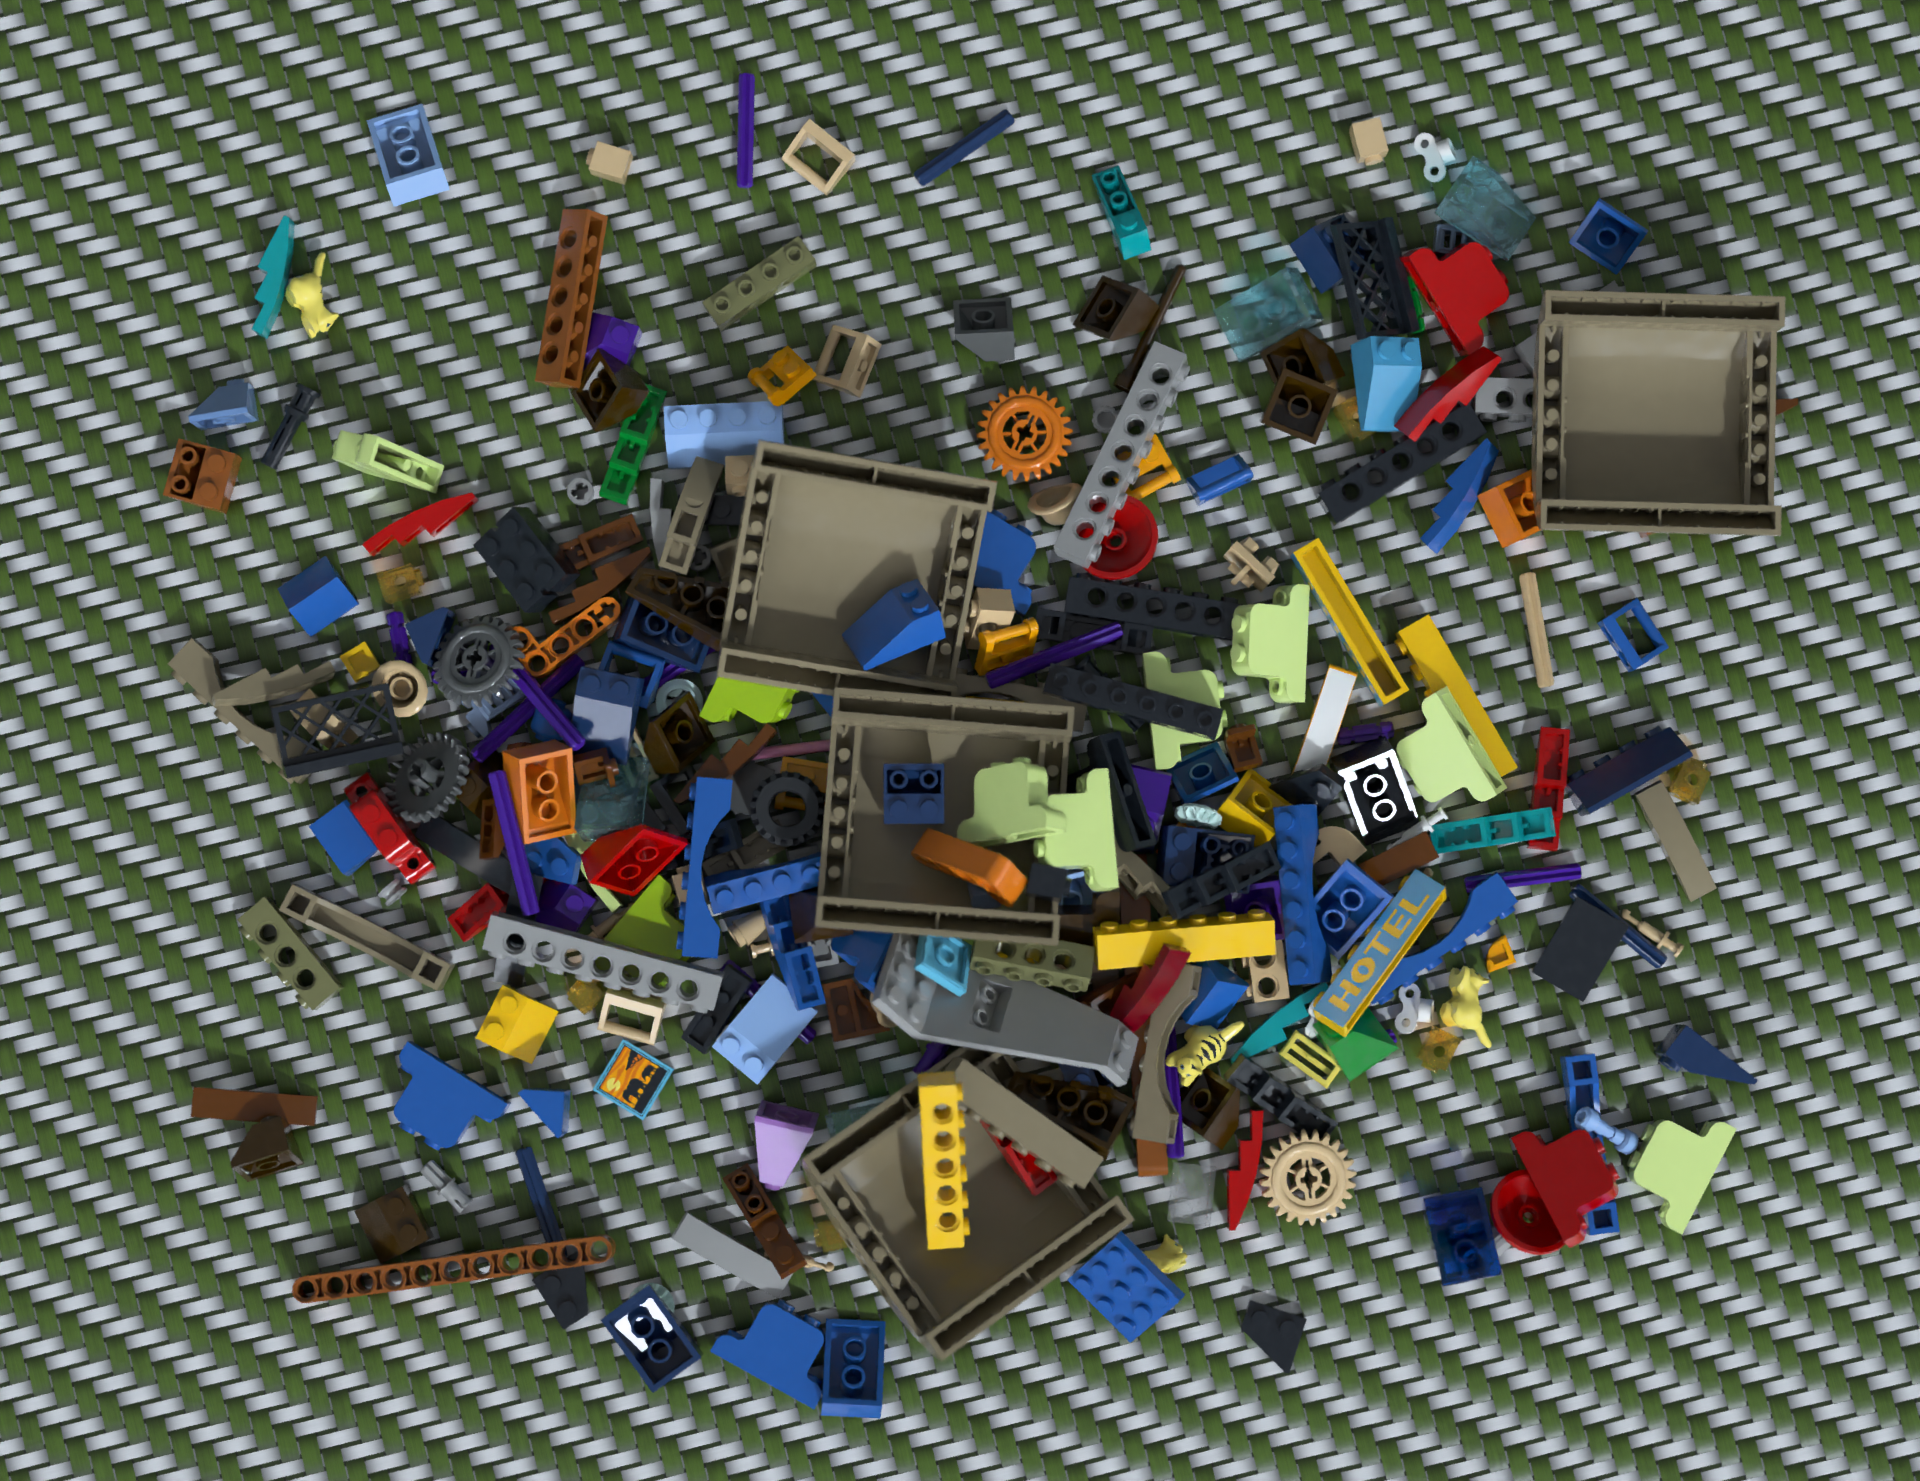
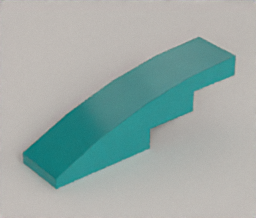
M285 215L257 266L266 276L255 299L264 306L252 330L268 339L279 314L288 285L293 258L295 223Z
M1552 807L1432 825L1434 831L1430 832L1431 842L1437 854L1556 836Z
M1327 983L1317 984L1297 995L1272 1013L1248 1035L1229 1058L1231 1063L1233 1064L1241 1053L1249 1058L1287 1040L1282 1028L1309 1016L1304 1005L1313 1001L1320 992H1326L1329 988Z

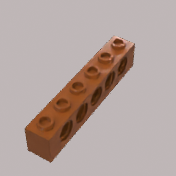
M563 209L535 382L555 388H580L608 219L606 215L589 209Z

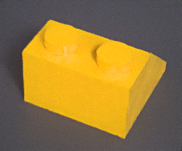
M1248 769L1218 808L1217 813L1222 816L1221 825L1219 826L1227 832L1255 835L1254 847L1270 841L1275 835L1273 807L1290 806L1292 804L1269 788L1271 784L1253 769Z
M502 985L475 1038L504 1053L532 1064L559 1011L509 985Z

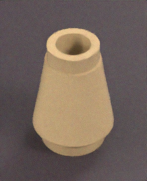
M759 910L732 921L733 925L727 928L735 943L741 948L745 944L749 946L766 929L762 911Z

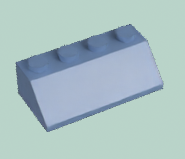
M770 401L664 406L668 469L691 468L696 456L725 465V456L754 455L758 440L785 444L783 405L774 406Z

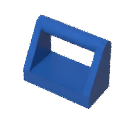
M1237 454L1186 478L1185 481L1197 506H1200L1251 482L1254 475L1249 465Z
M1638 598L1597 623L1628 672L1637 669L1669 648ZM1630 609L1656 647V649L1642 658L1638 656L1615 620Z
M609 641L598 669L609 671L613 654L655 668L648 687L643 686L639 705L647 709L655 701L665 659Z

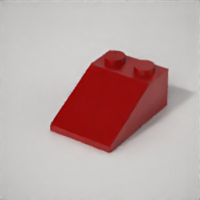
M641 824L597 838L580 856L588 883L634 897L689 843L686 838Z

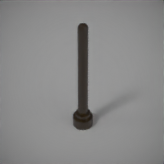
M1178 264L1175 266L1158 302L1159 308L1145 329L1127 369H1123L1122 373H1118L1114 380L1113 386L1129 394L1142 362L1186 272L1184 265Z

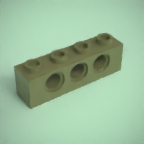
M798 236L702 302L703 306L722 332L817 266L816 260Z
M263 897L237 919L242 925L239 927L241 933L249 941L254 939L260 947L258 950L259 955L268 964L273 962L279 970L276 973L278 978L287 987L292 985L298 993L295 998L305 1009L310 1007L311 1010H318L344 988L284 913L279 911V907L270 897ZM269 924L273 925L277 931L276 937L272 941L266 940L263 935L265 927ZM287 947H291L295 951V959L290 964L285 963L282 958V953ZM307 969L314 975V981L308 987L301 982V974Z
M974 939L969 970H974L982 975L995 974L1005 976L1013 981H1031L1044 987L1051 985L1062 987L1070 992H1086L1091 980L1095 947L1058 940V946ZM996 953H1004L1008 958L999 957ZM1027 958L1034 959V960L1037 961V963H1036V964L1029 963L1026 959H1027ZM1055 964H1062L1067 969H1060Z

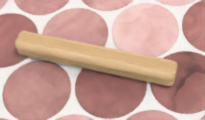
M1534 572L1523 573L1519 576L1537 685L1539 688L1550 687L1554 685V678L1536 574Z

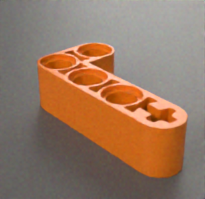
M603 597L541 643L526 628L521 626L514 627L513 630L518 633H525L528 637L527 644L523 648H517V650L525 654V658H518V660L533 677L544 678L564 664L573 654L579 653L615 626L623 612L622 606L612 597ZM605 605L609 607L615 606L612 610L614 616L610 618L605 615L599 620L603 625L599 627L591 615L595 613L599 618L605 612L603 609ZM584 621L591 622L593 626L592 632L588 636H580L578 633V626ZM560 639H566L569 642V648L563 654H557L554 650L555 643ZM537 656L543 657L545 659V667L539 672H534L531 669V661Z
M926 828L911 852L913 858L927 867L983 887L992 898L1006 907L1012 908L1028 883L1024 875L1006 857L930 828Z

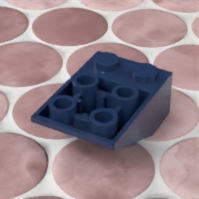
M1169 825L1161 826L1156 873L1168 886L1173 887L1217 864L1254 848L1255 835ZM1250 885L1234 893L1249 894Z

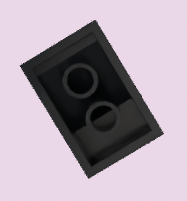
M1386 736L1331 757L1336 773L1347 780L1342 789L1366 846L1407 830L1420 822L1395 752Z

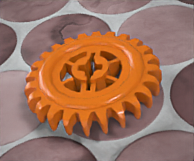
M1022 385L1019 394H1016L1013 388L1010 387L1009 397L998 393L999 403L992 400L988 402L992 411L982 410L981 413L987 418V421H979L977 425L984 428L985 431L977 433L976 437L986 441L979 445V450H989L984 456L985 461L995 459L991 467L992 470L1003 466L1002 477L1009 471H1012L1013 480L1016 481L1019 474L1023 473L1025 481L1028 482L1030 473L1033 472L1036 478L1040 480L1041 469L1051 475V463L1057 467L1061 466L1057 456H1068V453L1062 446L1072 445V442L1064 437L1073 433L1072 429L1064 427L1065 424L1071 421V418L1060 416L1066 408L1064 406L1055 408L1058 401L1057 397L1049 401L1046 400L1048 391L1045 390L1038 396L1035 386L1031 389L1030 393H1026V389ZM1017 413H1029L1027 418L1023 420H1018L1015 416ZM1033 416L1034 419L1029 428V435L1032 438L1026 437L1024 441H1021L1018 449L1015 450L1020 441V433L1017 431H1024ZM1012 417L1015 422L1012 432H1003L1005 423ZM1038 418L1042 420L1046 430L1038 431L1035 425ZM1046 434L1044 444L1037 450L1034 445L1037 437ZM1003 436L1012 437L1013 445L1011 449L1007 446ZM1030 447L1034 451L1031 454H1020L1022 449Z

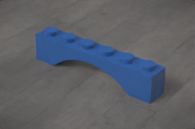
M697 777L696 783H690L689 800L695 801L694 813L688 812L687 830H692V841L688 842L689 844L685 846L684 860H690L689 872H683L681 889L687 890L686 902L680 901L679 919L685 920L684 932L678 931L676 949H682V956L718 959L720 927L713 919L705 901L701 867L704 851L712 832L719 821L730 811L733 780Z
M1299 804L1273 807L1277 856L1282 867L1279 869L1289 985L1330 982L1332 978L1330 951L1319 927L1313 897V858L1319 836L1316 804Z
M821 851L775 865L729 870L703 877L713 915L818 887Z
M1494 872L1471 889L1467 904L1460 918L1445 936L1423 951L1403 957L1371 1001V1004L1378 1002L1380 1005H1383L1395 996L1392 992L1400 985L1404 988L1410 986L1419 979L1416 975L1425 967L1428 971L1432 970L1443 962L1441 959L1442 955L1449 950L1452 954L1456 953L1467 945L1466 938L1473 933L1477 937L1491 928L1489 922L1499 916L1502 920L1516 910L1513 905L1518 900L1498 872Z
M1595 1053L1560 1056L1570 1133L1580 1130L1575 1126V1115L1581 1108L1590 1107L1597 1111L1600 1116L1599 1078ZM1593 1131L1589 1133L1593 1139L1598 1136L1604 1145L1603 1135H1598ZM1604 1153V1154H1602V1156H1603L1604 1160L1606 1161V1155H1605V1153ZM1615 1198L1583 1215L1588 1225L1586 1234L1590 1236L1620 1232Z

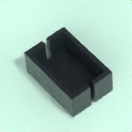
M512 507L495 524L498 528H490L473 545L525 613H540L559 596L556 592H563L581 575L529 507Z

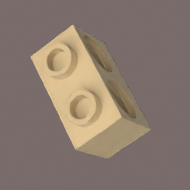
M1282 939L1275 940L1276 955H1270V960L1265 965H1259L1254 957L1241 958L1242 967H1248L1249 979L1245 980L1250 984L1245 991L1246 997H1252L1253 1003L1290 998ZM1264 977L1270 978L1274 983L1273 991L1267 995L1262 994L1258 988L1259 981Z

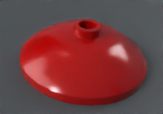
M1128 495L1122 510L1117 509L1113 517L1115 523L1110 535H1104L1100 543L1102 551L1096 562L1092 561L1088 569L1083 567L1087 572L1096 577L1109 580L1130 577L1141 571L1150 562L1157 549L1158 527L1153 514L1145 504ZM1096 503L1092 506L1091 510L1101 512L1105 509L1106 504ZM1085 528L1080 531L1078 536L1088 538L1094 531L1090 528ZM1114 539L1122 541L1119 546L1111 545Z
M1527 1169L1514 1171L1502 1178L1494 1188L1490 1200L1492 1221L1499 1234L1510 1245L1529 1254L1545 1255L1561 1249L1565 1242ZM1523 1217L1528 1218L1530 1223H1527Z

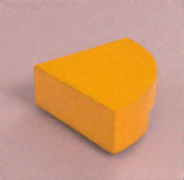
M1506 935L1497 938L1489 947L1485 961L1487 973L1516 963Z

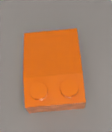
M1532 469L1477 495L1502 548L1540 531L1534 511Z
M550 740L502 751L503 770L507 775L523 844L526 845L577 833L572 748L557 740Z

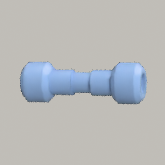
M1583 1107L1576 1113L1575 1126L1578 1129L1585 1130L1588 1133L1593 1131L1598 1135L1605 1136L1607 1140L1614 1144L1616 1150L1625 1155L1631 1154L1636 1150L1638 1146V1135L1626 1128L1620 1130L1614 1126H1609L1607 1122L1600 1119L1599 1113L1590 1107Z

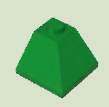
M1368 1007L1346 1037H1343L1320 1021L1313 1024L1316 1037L1349 1082L1398 1049V1046Z

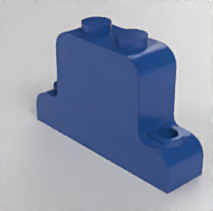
M993 509L991 513L987 511L973 588L1011 590L1015 613L1024 618L1031 606L1032 590L1020 583L1019 580L1035 555L1036 543L1031 537L1033 532L1020 524L1015 528L1006 522L1008 517Z
M853 930L854 935L833 938L831 949L848 964L856 967L854 971L855 979L874 994L894 933Z
M407 1041L400 1052V1068L411 1074L412 1079L396 1103L394 1115L400 1121V1128L412 1135L415 1132L426 1137L424 1142L436 1150H439L441 1147L449 1148L457 1145L476 1115L491 1123L493 1119L503 1116L511 1104L505 1098L413 1041Z
M780 1299L778 1303L767 1302L762 1306L746 1336L729 1329L728 1332L722 1333L717 1338L710 1352L808 1407L815 1409L822 1395L821 1383L823 1381L808 1371L825 1340V1333L819 1327L821 1321L809 1314H805L803 1318L793 1312L795 1309L793 1305Z

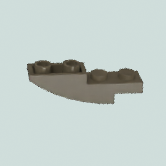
M696 456L670 523L659 567L688 575L725 465Z

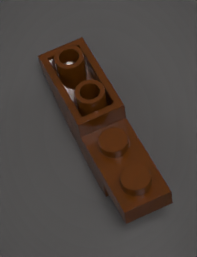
M747 1163L723 1177V1181L781 1279L806 1266L805 1258L749 1164Z

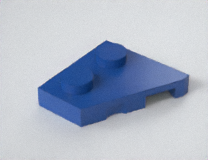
M562 836L525 845L530 872L545 875L544 878L577 885L582 861L581 854L574 847L568 846Z

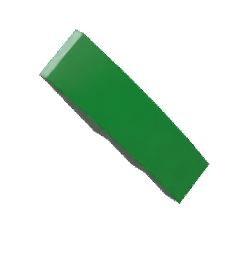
M648 384L646 386L650 392L638 411L624 419L619 439L609 461L608 471L599 491L600 497L626 506L644 462L667 395V391Z

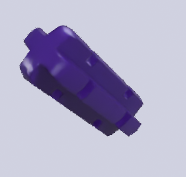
M401 611L390 612L386 617L388 625L391 626L389 633L393 653H396L394 658L395 660H402L413 664L411 655L408 654L410 648L406 627H403L405 623L403 613Z
M1387 721L1380 722L1379 726L1373 723L1352 726V730H1348V727L1340 728L1336 739L1340 746L1351 744L1350 741H1354L1355 744L1370 742L1384 736L1387 739H1391L1394 737V727L1392 722Z

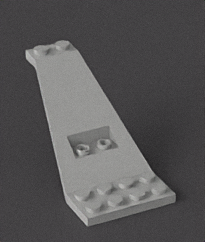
M893 934L871 1003L912 1038L1097 1069L1117 1087L1127 1084L1139 1038L1119 1020L1044 986L1037 985L1035 982L1026 980L1013 981L1005 976L995 974L982 975L974 970H969L967 991L959 997L914 969L919 935Z

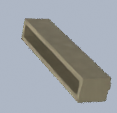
M954 1056L944 1072L954 1071L956 1082H962L963 1100L957 1101V1103L966 1109L964 1114L977 1123L980 1120L989 1125L987 1130L999 1139H1003L1005 1136L1013 1142L1011 1147L1020 1154L1026 1156L1029 1153L1035 1157L1034 1164L1044 1171L1049 1172L1051 1169L1059 1174L1057 1180L1072 1189L1075 1185L1085 1189L1104 1158L968 1061Z

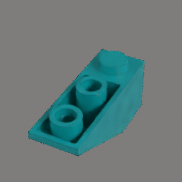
M1119 165L1091 175L1123 259L1126 260L1150 251L1151 245L1147 227Z

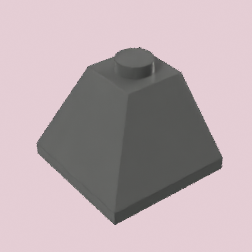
M1011 297L953 300L955 339L984 361L1003 362L1015 360Z

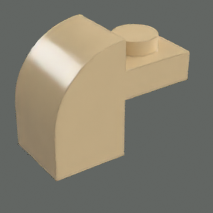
M309 688L297 701L319 696ZM316 704L311 707L306 716L321 724L329 709L321 704ZM306 707L298 708L296 710L303 713ZM290 710L293 716L298 720L300 716L292 710ZM333 712L324 728L338 736L345 723ZM303 719L301 725L313 736L318 727L306 719ZM348 727L342 739L352 744L358 738V735ZM321 730L316 738L320 744H323L328 749L336 739ZM339 741L336 747L345 746V744Z
M1337 826L1324 827L1319 829L1313 865L1325 854H1328L1340 867L1347 858L1354 862L1367 850L1350 831Z

